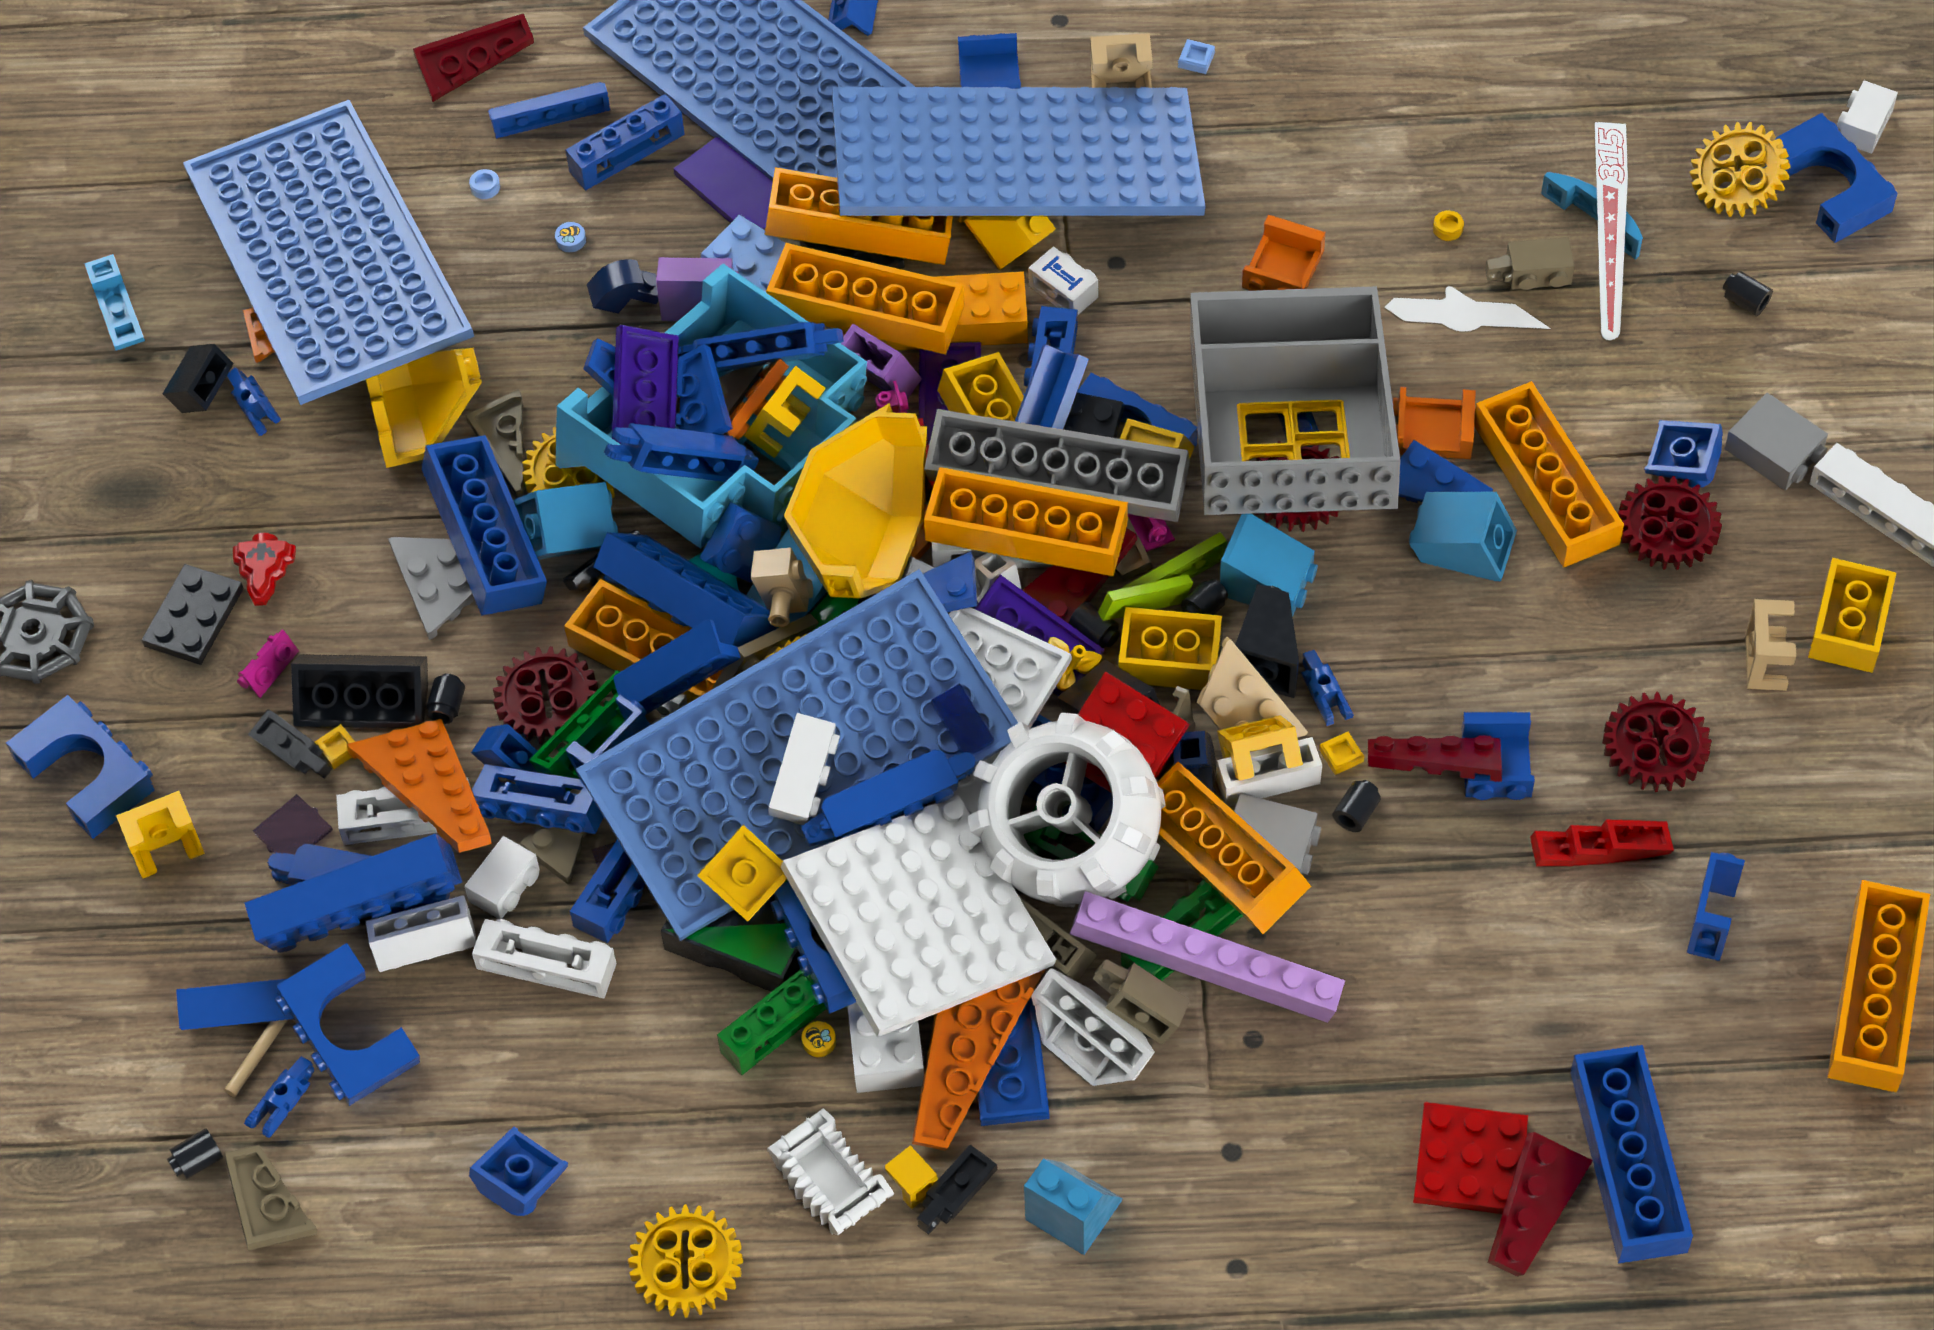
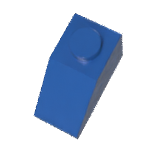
M508 724L487 727L471 752L484 765L537 772L529 761L537 750Z

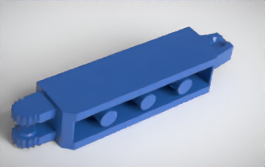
M801 322L696 339L691 345L678 347V355L682 356L705 344L711 348L717 373L769 365L778 359L788 362L825 356V352H828L827 345L842 343L844 339L842 329L833 328L825 330L823 323Z
M630 423L628 428H614L612 436L621 444H608L604 450L605 455L610 457V459L628 462L632 468L640 472L726 482L744 465L754 471L759 462L754 453L744 445L739 444L733 436Z
M934 749L825 798L821 807V814L801 826L802 834L809 847L832 840L834 842L876 825L888 824L892 822V819L903 814L909 816L924 810L923 805L934 800L936 804L945 802L954 796L953 792L957 790L959 781L966 779V776L970 777L971 774L973 775L977 761L975 760L976 757L970 754V752H962L961 755L957 754L947 759L944 752Z
M304 844L297 848L295 855L281 854V852L272 853L267 863L269 869L272 870L271 874L275 881L292 886L372 856ZM433 893L422 897L423 901L417 905L404 907L402 904L391 908V911L395 914L447 900L450 897V893L439 896Z

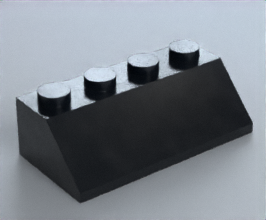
M299 654L291 663L293 726L337 727L341 724L343 727L408 728L424 723L428 693L427 656Z

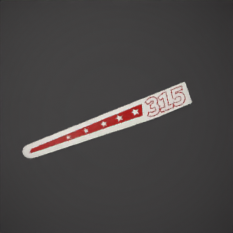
M1595 122L1601 334L1606 340H1614L1619 336L1621 328L1628 185L1626 124Z

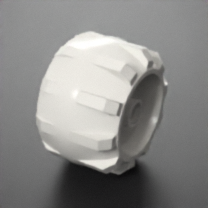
M1060 713L1057 721L1048 722L1034 728H1030L1023 722H1020L1008 729L1011 742L999 753L992 764L980 760L973 774L974 777L983 783L978 799V811L968 815L970 832L981 838L987 856L992 860L990 868L1001 879L1009 882L1014 888L1027 896L1061 907L1074 908L1075 904H1080L1085 891L1101 897L1108 896L1111 899L1126 892V885L1140 873L1148 860H1155L1161 847L1157 843L1161 826V809L1166 806L1163 790L1158 786L1150 765L1143 757L1144 755L1124 736L1108 727L1085 721L1078 714ZM1067 762L1062 784L1055 783L1042 789L1037 797V811L1020 816L1023 796L1031 782L1047 768L1058 763ZM1088 763L1099 767L1109 782L1113 797L1111 818L1102 836L1089 826L1092 818L1091 806L1080 795ZM1071 804L1069 812L1062 817L1064 807ZM1053 825L1067 834H1076L1084 831L1095 844L1079 856L1070 859L1052 860L1036 855L1027 844L1023 834Z

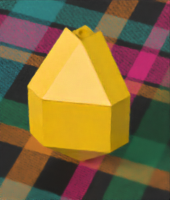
M890 403L810 449L785 511L784 518L792 538L830 597L864 598L881 592L902 578L924 520V467L926 463L927 426H920L916 413L892 412Z

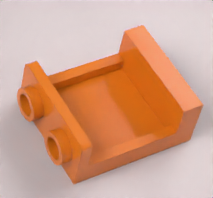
M1268 215L1264 223L1263 237L1250 265H1246L1243 269L1242 288L1249 291L1307 289L1324 252L1326 232Z
M1400 387L1399 398L1393 397L1394 416H1398L1396 431L1400 455H1403L1413 440L1443 458L1471 460L1474 442L1476 390L1463 389L1462 400L1407 397L1406 387Z

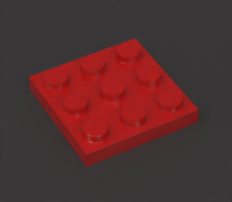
M1106 671L1078 713L1085 721L1108 727L1127 738L1144 755L1143 757L1150 765L1155 778L1190 725L1182 718ZM1088 763L1085 777L1112 793L1109 782L1099 767Z
M1424 1102L1413 1203L1503 1214L1527 1137L1528 1115Z

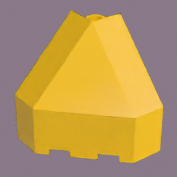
M474 347L440 350L366 379L386 468L423 460L426 445L442 443L482 383Z

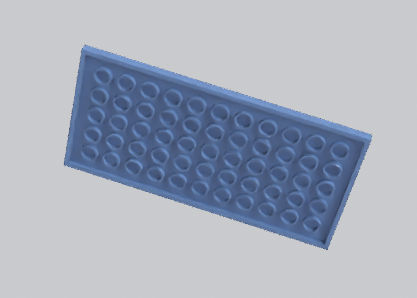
M618 0L583 27L584 35L658 94L661 96L666 94L682 113L714 138H720L771 181H773L775 167L837 178L832 87H915L802 0Z
M832 87L840 216L1205 215L1206 205L1187 88Z
M350 100L183 162L185 171L300 405L474 337L470 323Z
M920 569L576 768V772L680 941L733 910L697 874L712 860L743 824L783 861L833 842L832 840L809 847L802 834L801 824L768 815L769 804L797 713L836 723L835 734L840 735L835 755L829 754L826 761V766L831 767L826 786L819 785L816 797L821 798L817 816L821 814V807L825 798L934 749L944 752L947 759L957 754L961 755L962 752H970V754L976 757L975 760L977 761L975 764L977 765L980 760L988 759L1003 750L1011 742L1007 730L1018 724L1017 720Z

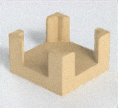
M1150 33L1090 37V76L1092 88H1106V83L1135 82L1136 88H1152L1150 69H1152Z
M1754 599L1745 633L1747 689L1787 691L1789 684L1787 676L1765 674L1767 664L1794 665L1796 645L1795 643L1786 642V627L1769 626L1768 615L1794 616V601Z

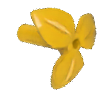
M1050 637L1048 640L1049 644L1070 653L1072 656V661L1056 685L1061 691H1066L1076 683L1073 669L1087 674L1098 666L1102 660V655L1093 651H1086L1082 645H1076L1070 652L1069 646L1063 640L1056 637Z

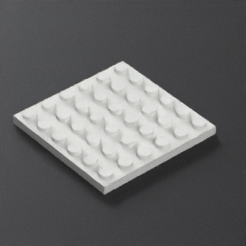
M959 795L953 796L945 802L934 803L924 807V810L912 815L897 817L888 824L876 825L782 862V871L877 1037L1054 966L1056 958L1012 884L1001 879L990 868L992 860L987 856L981 838L970 832L968 815L970 813Z

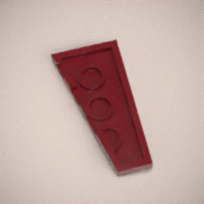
M523 13L413 48V52L432 102L530 46L534 43V38Z
M1128 528L1125 531L1116 567L1138 540L1137 534ZM1052 565L1025 587L1023 591L1069 624V620L1078 606L1085 601L1090 602L1109 576Z
M1487 735L1476 738H1459L1456 736L1425 738L1413 736L1399 739L1381 736L1376 739H1368V767L1411 771L1416 766L1421 767L1428 774L1441 775L1442 771L1450 770L1459 771L1461 778L1474 779L1476 773L1490 775V781L1502 782L1500 738H1492Z
M1536 1132L1528 1133L1487 1263L1517 1277L1524 1275L1593 1160Z

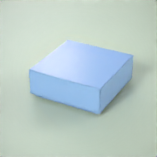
M1187 39L1178 60V68L1206 74L1215 54V46Z

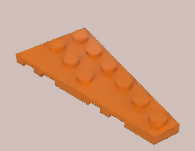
M442 719L426 721L420 725L393 730L386 734L347 744L348 754L353 759L358 758L363 762L364 768L370 774L374 772L381 779L382 785L408 808L413 807L418 811L419 818L425 823L429 821L437 829V834L456 851L461 853L492 844L489 830Z
M1045 970L935 1014L912 1144L944 1151L948 1149Z

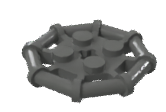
M29 580L25 582V585L0 597V617H3L0 623V642H2L6 649L0 655V677H12L39 684L42 682V679L71 664L76 665L81 660L79 657L89 630L94 627L93 618L85 612L73 588L69 586L65 588L48 586ZM36 596L50 598L53 600L49 602L44 600H38L35 598ZM26 599L25 601L21 602L23 606L15 609L13 606L8 609V607ZM64 606H67L73 617L64 619L59 611ZM34 625H37L39 629L37 633L28 635L25 632L27 629L31 630ZM75 630L69 647L63 644L67 631ZM55 652L61 654L59 657L39 666L40 660L46 661L51 659ZM13 659L30 661V668L12 665L10 662Z

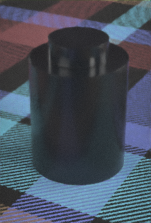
M1739 271L1736 275L1732 273L1723 285V290H1725L1724 297L1755 316L1762 313L1773 294V289L1742 271Z
M1089 601L1083 602L1072 614L1069 624L1101 648L1111 647L1119 637V624L1113 619L1103 621L1098 614L1099 609Z
M1367 780L1353 781L1332 813L1334 820L1348 831L1360 832L1381 800L1378 788Z
M205 1128L169 1149L172 1156L167 1161L177 1177L183 1174L188 1179L222 1159L223 1155L211 1134Z

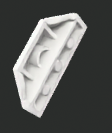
M1053 968L1049 969L1031 995L1033 1005H1035L1042 1044L1092 1086L1135 1080L1155 1053L1143 1032L1106 1009L1107 1002L1090 988Z

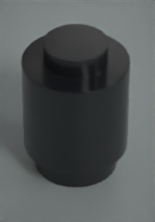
M1210 579L1208 582L1204 581L1182 600V612L1215 615L1225 605L1228 593L1225 587L1217 580Z
M443 674L434 679L426 705L428 710L427 716L432 721L442 719L444 724H450L453 718L458 716L465 691V685L459 677L453 674Z

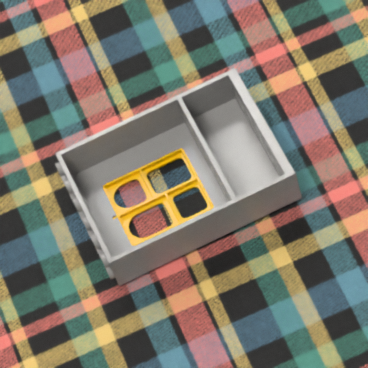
M1377 286L1191 293L1190 344L1204 515L1398 509L1400 453ZM1332 411L1336 414L1338 431L1299 432L1297 414L1300 412ZM1258 413L1283 414L1287 443L1248 444L1245 416ZM1334 444L1340 447L1341 458L1302 459L1301 447L1305 445ZM1258 457H1286L1288 459L1271 461H1249L1252 458Z

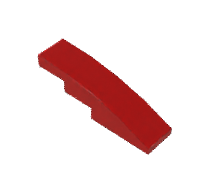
M1606 819L1601 826L1570 825L1566 832L1534 831L1530 836L1536 866L1608 864L1667 855L1674 851L1667 821Z

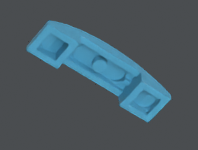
M1547 172L1544 175L1541 192L1544 197L1563 210L1574 204L1598 221L1596 187L1577 178L1559 173ZM1626 211L1624 252L1636 260L1640 255L1643 237L1637 224Z
M114 254L84 263L115 350L144 342V336Z

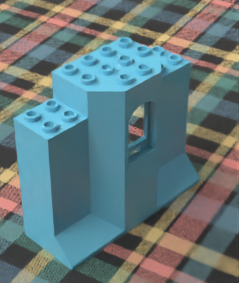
M722 264L703 280L702 301L665 333L678 335V347L691 345L696 339L808 321L725 264ZM841 343L827 345L828 352H825V356L785 362L789 365V368L783 375L787 377L792 369L797 366L826 388L823 394L818 399H815L799 386H796L792 395L809 406L811 410L790 437H786L770 424L765 428L763 432L783 446L775 458L744 435L739 440L734 438L739 444L746 442L788 472L775 485L746 465L741 467L726 482L640 472L632 468L628 462L610 459L604 453L608 444H620L612 439L613 396L603 387L589 398L588 394L577 388L557 405L556 466L559 468L587 467L700 549L709 541L730 501L781 526V532H786L789 528L784 514L810 449L857 421V418L851 415L850 412L857 411L864 402L865 397L863 393L864 385L867 381V361ZM732 371L719 372L718 376L720 378ZM771 390L765 399L769 401L775 392ZM744 396L742 402L745 403L747 398ZM752 414L746 423L751 426L757 416Z

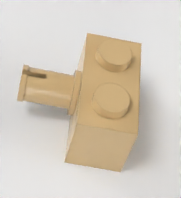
M792 548L754 551L751 580L766 608L770 610L769 623L776 627H785L789 624L790 613L806 612L808 610L809 598L813 597L812 581L807 579L802 561L797 560Z

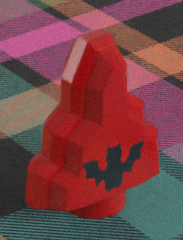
M270 533L255 534L252 537V541L239 542L237 546L233 547V562L239 566L240 576L247 581V592L254 606L266 605L275 592L276 581L285 576L287 565L294 563L297 550L295 545L289 544L286 541H279L275 535Z

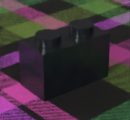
M215 344L190 346L162 394L181 413L207 411L234 363Z

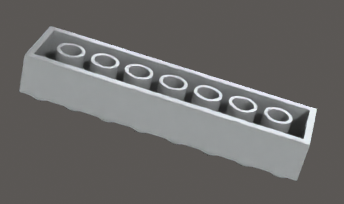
M937 409L924 470L929 481L936 480L939 467L1128 502V514L1178 522L1190 458L1188 450Z

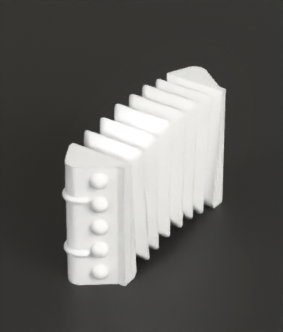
M824 1108L810 1118H806V1121L785 1136L782 1135L781 1139L767 1148L777 1169L782 1171L783 1179H788L789 1189H794L796 1200L803 1199L804 1209L810 1208L812 1217L820 1215L821 1225L829 1223L831 1234L839 1235L844 1231L843 1229L855 1226V1223L861 1219V1216L867 1215L869 1210L872 1211L876 1207L879 1208L886 1201V1198L889 1199L894 1195L893 1190L881 1174L873 1176L872 1167L865 1169L864 1161L859 1163L858 1154L851 1155V1147H846V1140L842 1138V1132L836 1131L835 1119Z

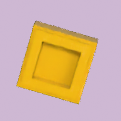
M341 724L315 741L323 751L321 755L333 769L352 758L348 754L347 744L355 741Z
M1349 731L1319 745V751L1335 775L1364 762V755Z

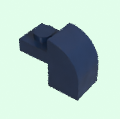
M625 259L612 262L602 267L586 284L592 306L599 310L619 314L631 299L652 304L659 302L656 274L640 270L637 260Z
M1206 731L1185 732L1173 750L1174 765L1179 761L1216 795L1214 774L1216 758L1211 736Z

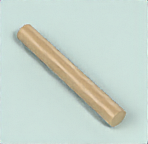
M287 1020L270 1021L225 1087L224 1091L232 1097L237 1096Z

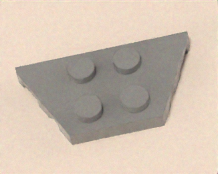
M391 537L388 539L427 636L429 640L433 639L438 635L437 630L448 619L453 621L461 613L463 607L470 605L475 600L450 539Z

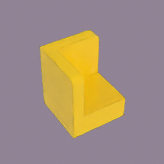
M911 1145L885 1165V1171L902 1188L903 1201L911 1209L925 1200L926 1192L938 1180L936 1172Z

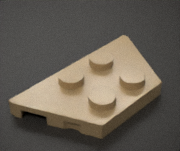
M1226 637L1222 642L1221 646L1223 648L1215 665L1213 664L1209 672L1208 683L1202 689L1197 700L1198 705L1219 730L1281 715L1295 726L1297 738L1305 736L1308 733L1305 727L1233 641Z

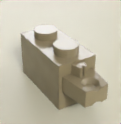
M1569 237L1508 242L1506 255L1486 261L1487 281L1509 282L1511 290L1572 285L1575 266Z
M1106 959L1097 968L1093 976V980L1111 994L1105 1008L1162 1045L1179 1028L1190 999L1137 964L1133 963L1128 969H1125Z

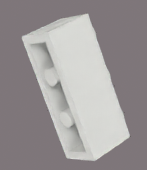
M800 713L796 714L769 804V816L801 825L807 823L810 817L815 818L821 804V798L816 797L819 785L826 786L831 767L826 766V761L829 754L835 755L840 735L835 734L836 723Z
M1313 737L1298 740L1303 765L1293 768L1286 767L1282 744L1250 752L1254 777L1240 781L1235 777L1231 757L1217 760L1216 781L1223 802L1227 806H1233L1237 804L1240 793L1257 798H1265L1320 784L1322 763Z
M464 895L366 921L369 945L379 972L396 969L404 965L429 960L456 951H463L467 948L475 947L477 941L474 924Z

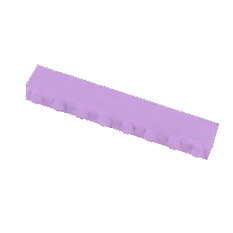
M1086 891L1078 906L1070 931V935L1327 1023L1337 1010L1345 983L1343 979Z

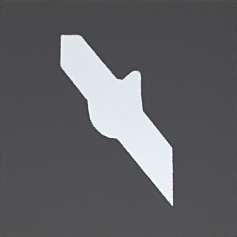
M1451 286L1446 287V298L1442 300L1393 298L1384 307L1403 321L1441 323L1461 332L1472 331L1480 326L1551 329L1515 304L1476 302Z

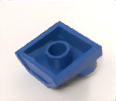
M1659 420V428L1648 464L1644 468L1645 473L1669 478L1676 476V479H1683V481L1689 479L1688 486L1691 488L1698 484L1701 485L1700 488L1708 485L1714 478L1722 451L1723 431L1721 424Z
M730 501L699 558L717 567L724 573L732 574L751 583L754 551L775 549L780 542L781 526Z
M514 1126L470 1167L469 1177L482 1195L510 1214L525 1216L535 1210L538 1199L568 1167V1162L561 1160L519 1132L518 1128Z

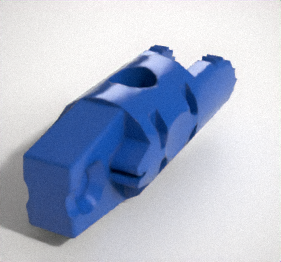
M236 367L228 373L227 377L234 387V390L231 391L232 395L259 436L264 435L267 430L260 419L267 416L277 424L281 418L252 375L247 378Z
M1315 650L1303 653L1302 661L1305 671L1301 672V675L1326 725L1334 724V715L1330 708L1336 705L1345 720L1353 718V712L1329 664L1323 665Z
M301 1056L289 1070L285 1069L248 1115L244 1124L254 1129L269 1112L271 1116L264 1124L262 1134L271 1138L310 1086L308 1080L314 1073L313 1063Z

